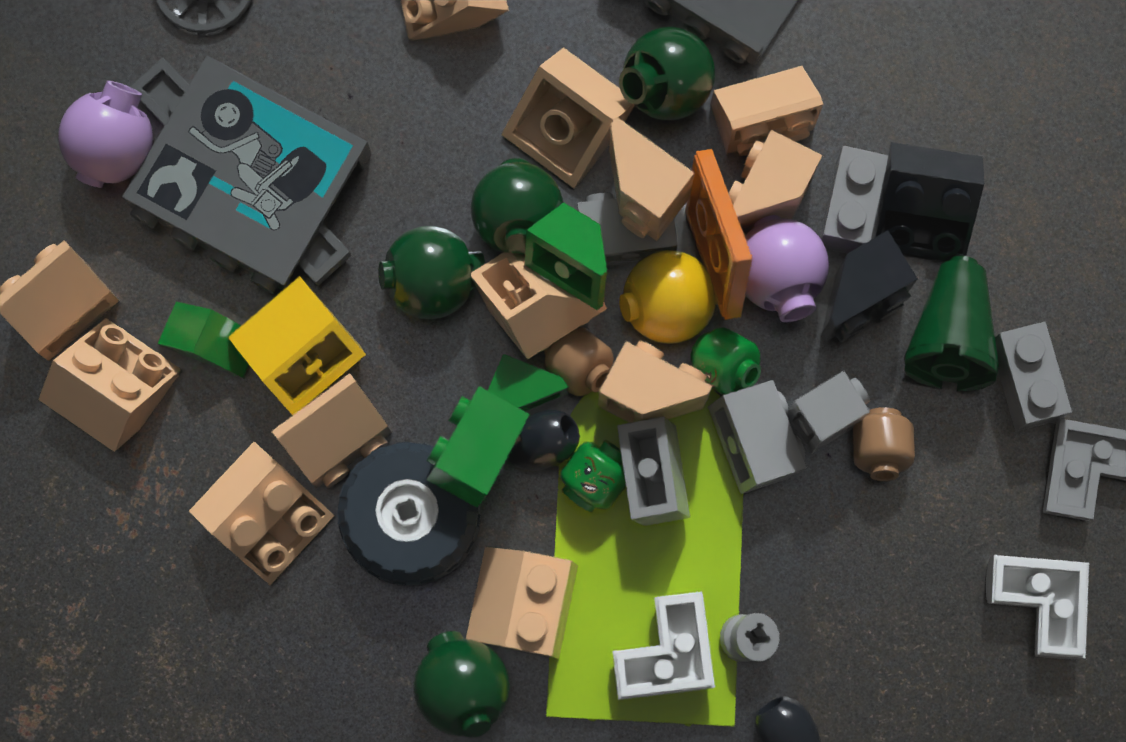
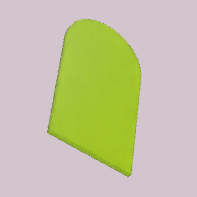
M712 388L703 409L668 419L676 425L690 518L643 526L631 519L627 487H625L609 509L595 508L593 512H588L562 492L565 484L561 479V471L569 459L559 465L554 557L571 560L578 565L560 656L559 659L549 657L546 717L589 719L592 722L598 719L684 724L685 726H691L692 724L735 726L737 661L729 658L723 651L720 643V632L723 624L729 618L739 615L744 494L739 492L708 406L720 398ZM591 392L584 395L570 415L579 429L580 441L578 447L583 442H593L600 446L604 440H608L621 449L617 425L629 422L598 407L599 392ZM703 592L715 688L619 700L614 672L613 651L660 645L654 597Z

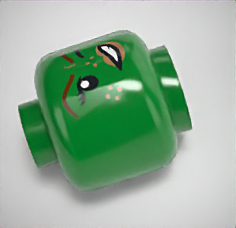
M716 328L704 333L696 340L690 354L692 367L707 376L704 382L711 385L712 389L720 394L726 395L752 387L760 377L761 357L757 345L728 328Z
M604 440L600 446L593 442H583L580 444L561 471V479L565 484L562 492L588 512H593L595 508L609 509L626 487L621 449L608 440Z

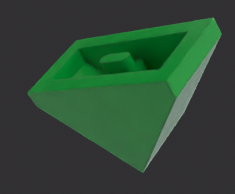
M176 301L158 341V345L242 379L245 378L250 367L228 338L241 326L240 324L212 309Z
M506 354L502 355L488 388L489 392L525 412L569 395V392L566 391L569 387L562 377Z

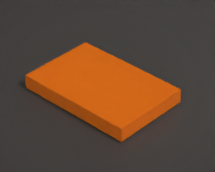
M713 150L696 151L692 171L694 172L690 198L686 203L685 214L703 264L710 275L714 295L722 317L725 320L739 318L742 314L753 258Z

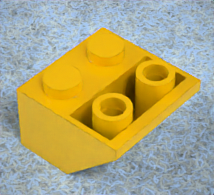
M300 276L228 336L229 340L262 382L292 415L303 409L366 355L358 342Z

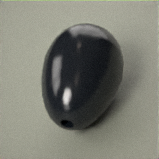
M544 410L535 413L526 420L507 459L514 466L526 470L547 469L560 465L569 459L578 447L580 441L578 426L570 415L559 410Z
M787 696L775 698L756 713L755 730L760 742H821L818 729L811 714L800 702Z

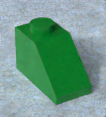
M562 203L527 229L524 265L590 307L599 310L604 304L607 275L601 226L587 215L582 214L566 203Z

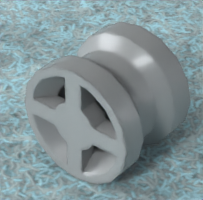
M764 614L735 615L723 624L720 632V643L725 654L737 662L763 661L770 658L776 652L779 645V631L774 621ZM753 630L757 638L753 637L750 631Z

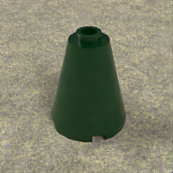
M955 256L950 261L942 263L939 267L904 355V371L906 375L916 382L942 389L943 381L958 383L957 391H972L984 389L993 385L996 381L999 363L987 273L985 268L979 265L974 258Z

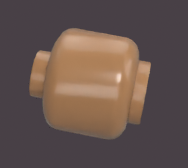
M582 326L568 333L544 350L545 370L562 377L569 387L566 391L575 396L599 392L614 361L611 348Z
M882 407L871 409L867 416L853 427L854 463L861 471L870 473V477L874 480L891 481L897 479L900 472L909 469L914 464V426L906 417L902 416L899 410L894 408Z

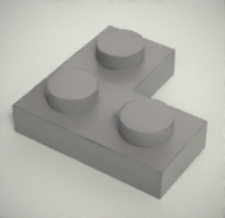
M1060 418L1056 421L1043 513L1091 521L1094 519L1099 477L1104 476L1126 480V430Z

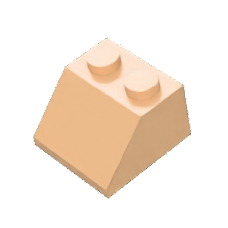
M562 48L539 66L501 135L564 182L575 188L609 146L610 125L617 117L625 122L635 105L624 98L620 88L571 52Z
M616 117L610 125L609 151L618 211L624 217L621 222L638 237L644 238L646 235H649L657 241L689 200L694 172Z
M348 374L272 431L316 489L322 484H325L327 488L337 484L349 474L350 470L347 466L361 455L366 458L371 452L385 447L388 444L385 437L392 433L351 374Z
M485 547L466 639L559 659L578 565L571 560L526 551Z

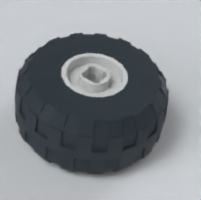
M398 442L394 445L381 447L371 452L361 462L359 461L350 471L351 474L342 486L337 511L338 526L342 540L356 563L380 580L406 586L423 585L436 581L456 569L468 556L475 543L480 526V505L475 507L427 480L434 465L427 462L434 446L425 443Z

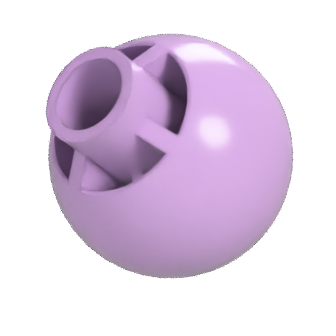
M108 80L103 92L86 94L77 99L66 110L59 126L58 140L63 158L69 167L77 172L76 179L85 184L102 188L104 182L118 183L137 173L153 144V132L149 118L138 108L142 93L121 83Z
M777 215L761 218L754 223V228L745 235L753 258L745 296L763 309L777 311L782 322L803 319L816 310L813 299L821 292L826 283L829 270L826 248L816 232L799 221L785 218L780 219Z

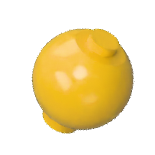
M674 250L659 251L646 256L638 262L629 273L625 282L624 292L619 298L620 310L627 322L630 321L633 327L646 338L666 344L681 343L698 335L708 325L713 316L715 305H718L711 278L705 266L695 257Z

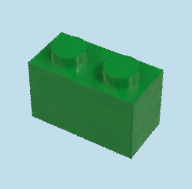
M480 386L470 400L462 396L448 420L456 425L448 440L440 436L427 459V462L434 465L427 480L469 504L478 507L491 489L530 414Z

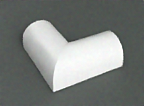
M999 555L991 556L986 573L987 602L989 604L1037 607L1035 656L1055 659H1085L1089 563Z
M703 592L654 597L660 645L613 651L618 699L715 688Z

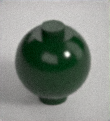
M675 27L658 28L641 36L628 51L623 71L620 74L619 87L624 98L646 115L661 120L681 119L697 111L710 96L715 81L714 61L707 46L693 33Z
M508 159L486 173L477 184L471 200L472 222L478 235L491 248L501 253L512 252L525 255L527 229L563 203V197L557 183L546 171L530 164L524 159Z
M437 226L417 227L399 236L390 246L385 261L379 262V284L382 290L387 289L391 300L405 313L422 319L445 317L458 310L467 301L472 288H477L471 278V273L485 264L482 251H468L465 242L450 230Z
M448 631L435 636L428 642V653L420 662L415 673L413 691L416 705L424 719L435 729L443 733L468 738L481 736L490 730L491 725L499 719L507 705L510 693L507 669L501 658L491 648L481 642L464 639L460 632Z

